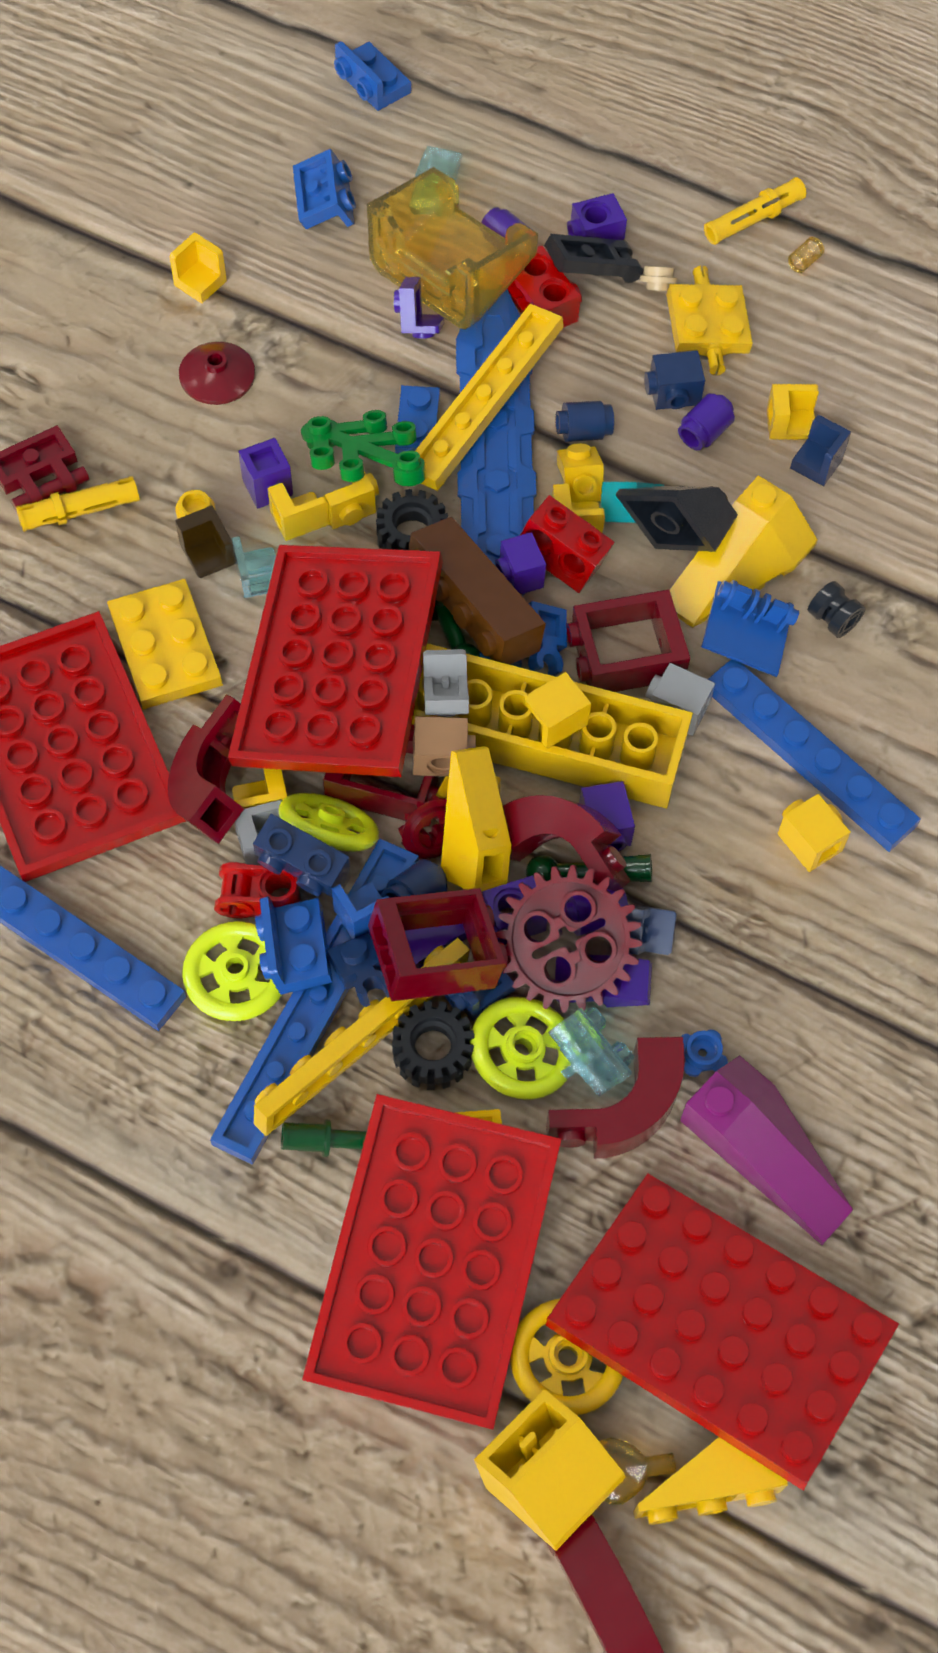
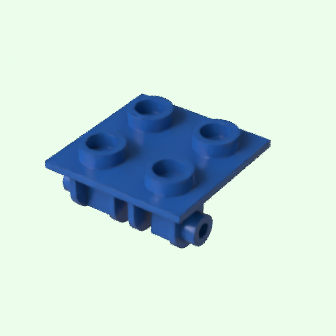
M725 580L723 582L718 581L701 647L777 677L789 625L793 626L796 623L799 610L794 609V604L790 602L785 603L777 599L770 602L771 595L768 593L760 598V590L754 589L752 591V589L738 584L736 580L731 582Z

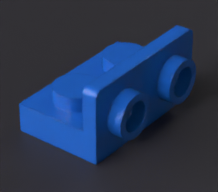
M342 41L335 44L334 67L338 76L342 80L348 81L356 89L360 98L364 101L367 100L377 111L411 93V81L372 43L367 42L354 50L348 48Z
M330 148L293 166L298 218L305 229L335 216H339L347 227L355 224L353 209L356 208V202L350 191L349 184L353 178L351 170L344 160L340 161Z
M269 896L260 898L261 914L255 916V924L261 942H265L266 952L261 953L259 956L265 980L272 979L280 995L333 983L330 959L327 952L328 944L323 907L319 899L314 898L275 908Z

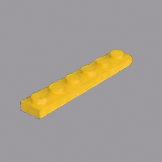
M533 304L528 305L415 450L425 462L426 479L420 484L436 491L440 489L563 329L562 316Z
M456 938L446 948L442 945L436 947L427 956L424 966L421 968L465 963L468 961L470 949L461 940ZM434 996L391 1002L390 997H385L381 1001L378 999L372 1000L369 1006L361 1010L358 1020L346 1029L342 1026L336 1029L326 1040L325 1047L312 1057L308 1054L302 1057L291 1069L290 1076L278 1086L272 1083L260 1092L255 1099L254 1125L265 1136H268L394 1030V1026L398 1027L399 1017L403 1013L408 1016L410 1007L416 1004L418 1009H420L425 1001H429Z

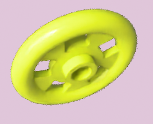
M316 793L292 794L284 798L278 808L280 819L338 851L356 852L367 850L374 846L379 839L378 826L368 814L350 803L331 796Z
M232 921L216 925L202 933L190 946L185 956L182 970L185 990L191 1001L201 1011L213 1018L225 1021H243L255 1018L269 1010L282 996L272 979L269 982L256 981L258 966L260 965L259 956L261 953L266 952L265 942H261L256 924ZM243 939L259 945L255 955L246 950L238 949ZM220 943L227 951L219 955L216 961L213 962L206 954ZM235 963L243 966L242 971L237 974L227 971L229 966ZM213 973L220 987L208 993L202 984L201 978ZM249 990L251 1000L241 1003L230 1002V992Z
M522 996L504 998L484 1009L473 1025L474 1039L470 1040V1045H474L471 1055L473 1063L485 1082L506 1096L532 1100L550 1095L564 1085L573 1071L576 1059V1045L573 1033L565 1019L551 1006L548 1009L543 1008L542 1001L537 999L528 1001L527 997ZM507 1017L515 1027L509 1029L502 1036L495 1029L494 1025L502 1018ZM530 1017L538 1019L548 1027L543 1035L535 1028L526 1026ZM515 1045H524L528 1049L529 1054L523 1055L515 1049ZM499 1047L506 1063L496 1066L489 1054V1050ZM546 1047L558 1050V1059L555 1065L542 1061L545 1056ZM516 1069L524 1071L534 1069L536 1080H518Z

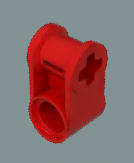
M228 862L220 866L219 877L222 879L220 898L215 900L214 910L222 916L238 919L260 915V898L269 896L275 908L302 902L300 889L296 884L297 877L284 870L278 875L261 865ZM279 888L289 889L288 893L281 897L271 896L273 891Z

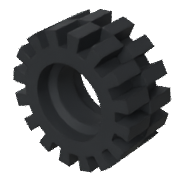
M405 489L404 497H401L399 491L393 493L392 501L386 498L382 502V508L379 507L377 511L376 534L379 548L409 550L410 535L399 532L397 530L398 525L407 521H418L429 526L448 518V513H445L446 507L443 503L438 504V498L433 494L429 499H426V491L419 490L418 496H412V489Z
M425 1001L423 1009L419 1010L415 1004L409 1008L408 1016L403 1013L398 1019V1027L394 1026L392 1041L393 1059L396 1068H400V1075L405 1080L410 1077L412 1085L419 1088L421 1083L427 1084V1090H435V1084H442V1088L446 1089L450 1087L451 1080L455 1079L458 1083L463 1079V1072L465 1070L468 1072L471 1067V1055L474 1045H470V1040L474 1039V1031L470 1030L471 1023L467 1016L462 1019L461 1010L454 1006L452 1011L447 1010V1003L442 1001L439 1002V1008L432 1007V1001ZM438 1031L448 1037L451 1049L445 1057L439 1060H428L417 1052L415 1047L417 1039L425 1032Z

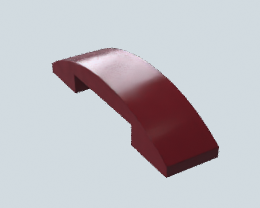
M592 1514L556 1551L548 1545L552 1555L556 1556L604 1649L603 1653H664L625 1572Z

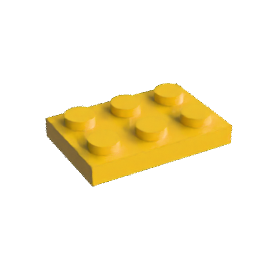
M186 579L107 601L108 609L143 710L223 686L221 675Z

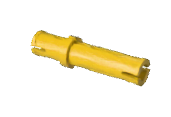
M794 177L789 182L774 189L766 188L759 193V197L713 221L705 223L704 233L711 244L716 245L723 239L767 217H777L781 214L782 209L806 198L807 192L803 181L798 177ZM779 197V201L769 205L766 208H762V205ZM746 213L749 214L748 217L733 225L731 224V221Z
M129 476L118 481L104 483L59 495L56 492L50 494L48 499L16 506V511L22 530L25 532L56 522L59 525L67 523L68 519L122 504L140 501L135 480L133 476Z

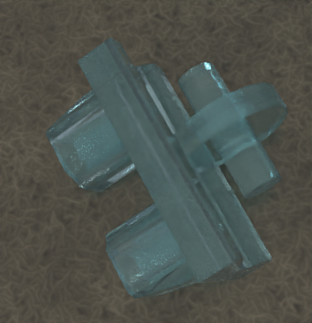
M591 1007L585 1011L580 1008L555 1025L548 1033L569 1061L560 1071L562 1075L567 1079L578 1072L586 1084L590 1085L600 1097L615 1085L625 1081L633 1073L629 1069V1065L634 1059V1055L625 1043L616 1041L610 1045L600 1031L606 1027V1019L596 1007Z

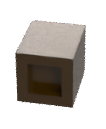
M212 505L175 520L179 543L197 577L203 578L235 565L232 540Z

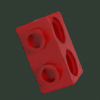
M542 245L503 262L502 288H507L521 314L529 304H533L562 316L564 327L578 322L580 304L582 303L581 292L574 282L571 283L563 272L558 271L553 264L552 258Z
M550 495L529 518L520 534L532 532L546 562V570L577 593L582 591L597 572L615 543Z

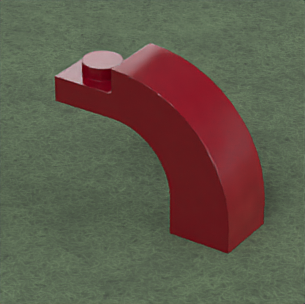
M227 694L202 728L193 724L176 752L168 778V797L174 811L217 844L221 842L244 810L225 791L226 778L232 766L228 759V754L241 705L239 701Z
M546 795L523 797L502 806L511 841L510 860L520 862L542 844L553 839L563 838L575 848L588 870L590 868L595 869L594 879L597 884L609 876L611 877V882L608 890L617 891L631 882L623 870L626 867L624 858L616 848L610 845L621 834L598 811L581 803Z
M638 1037L633 1051L635 1085L630 1093L620 1102L605 1108L548 1110L546 1122L547 1135L562 1139L560 1146L566 1148L580 1147L585 1145L586 1141H593L594 1159L608 1158L629 1152L649 1140L670 1115L681 1086L684 1073L683 1037Z

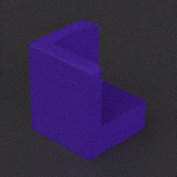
M276 438L238 450L242 480L257 509L269 505L268 488L283 483L289 496L293 495L291 467Z

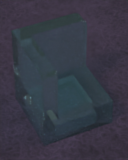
M232 537L235 563L244 598L267 594L276 559L274 549L269 547L243 553L240 537Z

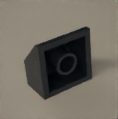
M653 486L619 489L616 493V497L655 549L715 552L738 516L728 501L727 495L719 487Z

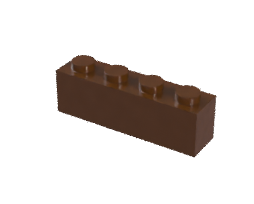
M452 516L411 532L409 550L441 551L443 564L436 600L445 605L453 615L456 624L468 632L484 656L510 665L540 652L546 623Z

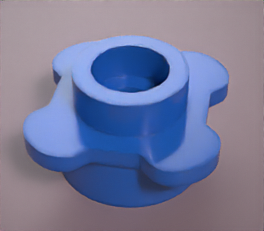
M710 1029L698 1031L692 1035L684 1034L681 1036L683 1037L686 1061L684 1071L687 1075L698 1077L701 1072L710 1070L716 1072L728 1063L727 1057L722 1055V1037L719 1032ZM705 1050L707 1055L702 1057L698 1052Z

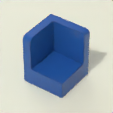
M372 882L349 894L345 893L340 884L333 887V909L351 939L365 933H369L371 936L368 924L376 900L390 897L385 896L382 898Z

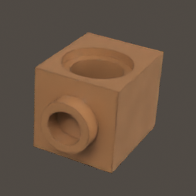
M415 716L413 775L449 776L451 751L476 747L475 735H468V718Z

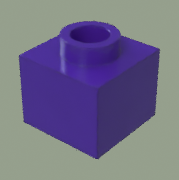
M532 532L502 540L500 558L495 560V566L520 594L544 588L546 562Z

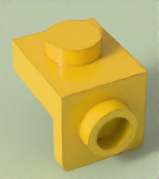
M572 444L567 449L557 450V466L562 475L563 483L569 484L571 502L601 501L604 465L596 447H590L587 444Z
M365 473L361 480L352 482L351 485L324 495L328 503L329 524L333 530L344 525H353L362 518L376 513L375 496L379 495V488L372 473Z

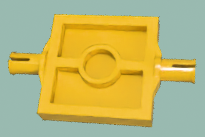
M697 266L692 271L695 284H669L666 295L675 351L698 350L699 355L708 357L709 373L715 375L717 372L718 376L726 370L723 356L731 353L749 354L753 344L742 285L711 284L708 268L703 266L701 271V266Z

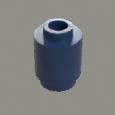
M602 401L564 402L562 410L556 411L557 434H563L565 442L603 440L604 436H611L614 431L613 407L611 404H603Z
M421 859L387 883L386 889L382 892V898L385 896L393 898L447 892L446 874L439 865Z

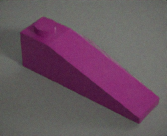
M740 1055L717 1070L686 1103L680 1121L821 1245L829 1239L853 1211V1208L776 1086Z

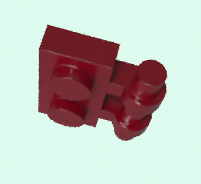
M58 425L0 451L1 487L6 495L20 488L24 492L11 499L15 510L16 506L48 499L50 494L56 492L59 494L75 492L78 485L89 481L90 478L83 466L71 472L67 469L68 466L78 461L74 449ZM52 473L56 477V479L38 487L34 483Z

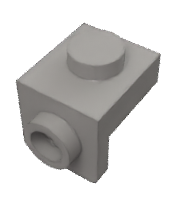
M463 649L424 651L425 715L451 717L456 714H469L466 651Z

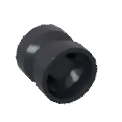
M832 581L814 596L807 610L815 619H823L828 624V630L835 637L841 638L857 625L866 609L858 600H850L845 595V589L836 581Z

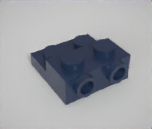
M270 814L253 842L255 855L259 856L257 862L261 866L278 875L284 870L297 877L296 884L315 896H319L323 892L332 897V888L340 884L344 890L351 878L349 856L273 814Z

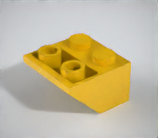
M546 1389L474 1459L485 1488L555 1551L626 1478L622 1469L581 1418Z

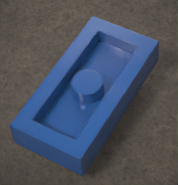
M401 385L398 422L409 421L414 423L417 440L413 444L406 446L396 444L395 453L399 454L408 450L415 451L438 421L440 388Z

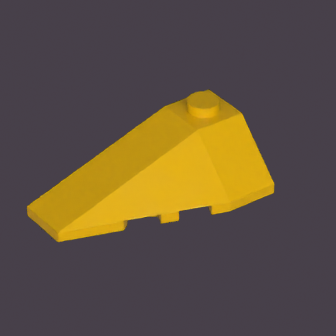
M759 475L733 503L732 507L738 516L715 552L698 551L670 589L678 619L692 628L708 620L718 581L723 582L725 580L731 582L736 580L738 584L748 587L752 591L754 589L760 590L764 588L765 583L780 574L785 576L794 571L817 544L818 539L792 496Z

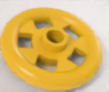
M558 1298L533 1308L518 1324L510 1365L516 1384L531 1402L546 1389L578 1416L590 1413L609 1401L619 1388L623 1375L607 1365L604 1373L590 1371L592 1355L559 1334L551 1337L546 1346H543L534 1337L537 1331L546 1324L547 1317L560 1300ZM563 1350H571L575 1353L577 1361L570 1366L564 1365L559 1360V1353ZM542 1358L544 1359L547 1371L552 1377L539 1383L532 1372L530 1363ZM579 1379L583 1380L585 1393L575 1396L563 1395L562 1381L573 1382Z

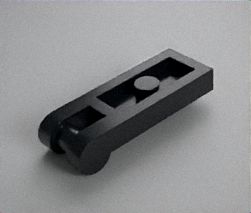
M550 234L544 244L553 260V264L559 272L622 277L626 283L637 281L644 272L639 261L631 257L633 251L627 241Z

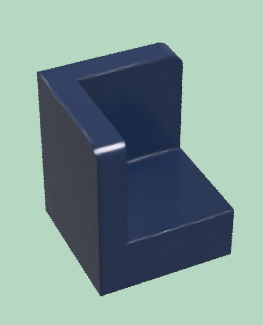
M817 415L812 421L808 439L792 459L790 469L824 487L843 461L851 431L821 415Z

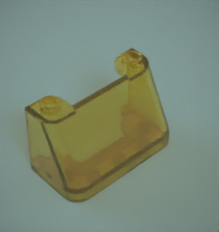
M435 167L367 203L369 254L376 270L399 287L405 277H421L422 303L461 329H467L476 324L537 253L538 233L521 223L511 225L506 230L504 238L459 209V188L457 183Z

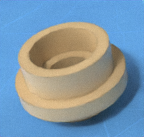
M644 266V275H640V281L647 282L646 289L667 291L669 283L677 284V278L674 277V268Z

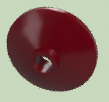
M208 342L195 347L185 355L179 366V380L183 390L194 400L210 405L227 404L241 398L250 390L255 380V366L251 356L241 347L228 342Z

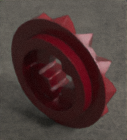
M433 794L428 802L417 801V808L412 813H404L405 824L398 828L402 837L401 844L407 851L418 855L420 859H432L442 855L447 797L442 799ZM435 817L439 824L433 825L431 832L428 834L423 827L430 826L431 819Z

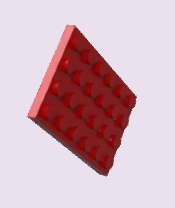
M279 545L228 754V759L233 767L402 777L423 668V653L427 647L443 564L441 551Z
M100 611L0 646V824L20 877L24 882L186 822L185 819L174 811L169 802V772Z
M376 1094L302 1380L494 1430L562 1139Z
M647 1173L553 1308L546 1321V1327L803 1491L899 1326V1323L649 1173Z

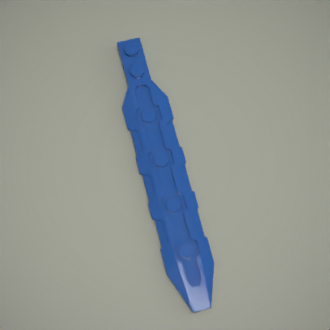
M479 288L457 335L456 374L460 376V393L520 317L507 288ZM533 368L460 461L461 470L457 472L458 497L461 498V528L494 565L495 560L500 558L501 541L519 536L534 513V498L537 496L536 472L533 471L532 436L535 433L534 410L531 409L530 375L533 373ZM480 652V657L490 659L488 656H484ZM522 660L510 665L522 668Z

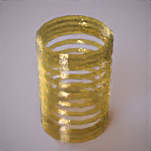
M809 237L788 256L790 268L797 273H803L824 254L823 243L816 237Z

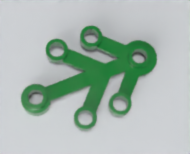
M371 410L363 415V420L337 423L326 416H317L311 418L301 428L302 439L307 443V447L311 449V466L314 469L326 470L334 466L333 447L336 445L342 448L343 460L340 461L339 468L341 479L346 482L359 481L365 475L363 460L359 458V455L393 468L394 481L398 485L415 486L426 479L425 462L418 452L408 450L397 454L379 447L396 444L406 446L416 442V426L412 422H398L393 425L392 432H384L387 430L386 413L381 410ZM366 432L369 433V434H365V435L351 436V434H359V433H366Z

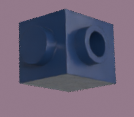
M698 350L652 355L650 371L645 372L644 384L646 394L653 396L656 410L696 406L702 400L705 377Z

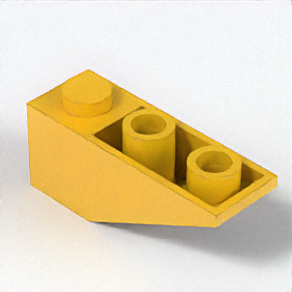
M485 746L451 751L441 868L446 874L447 881L464 889L480 888L481 892L508 883L511 841L489 748Z
M718 1437L639 1502L633 1510L634 1518L647 1517L649 1525H655L679 1519L677 1511L697 1508L698 1516L721 1513L728 1510L726 1502L746 1499L747 1507L762 1506L776 1502V1493L782 1492L788 1486V1482Z

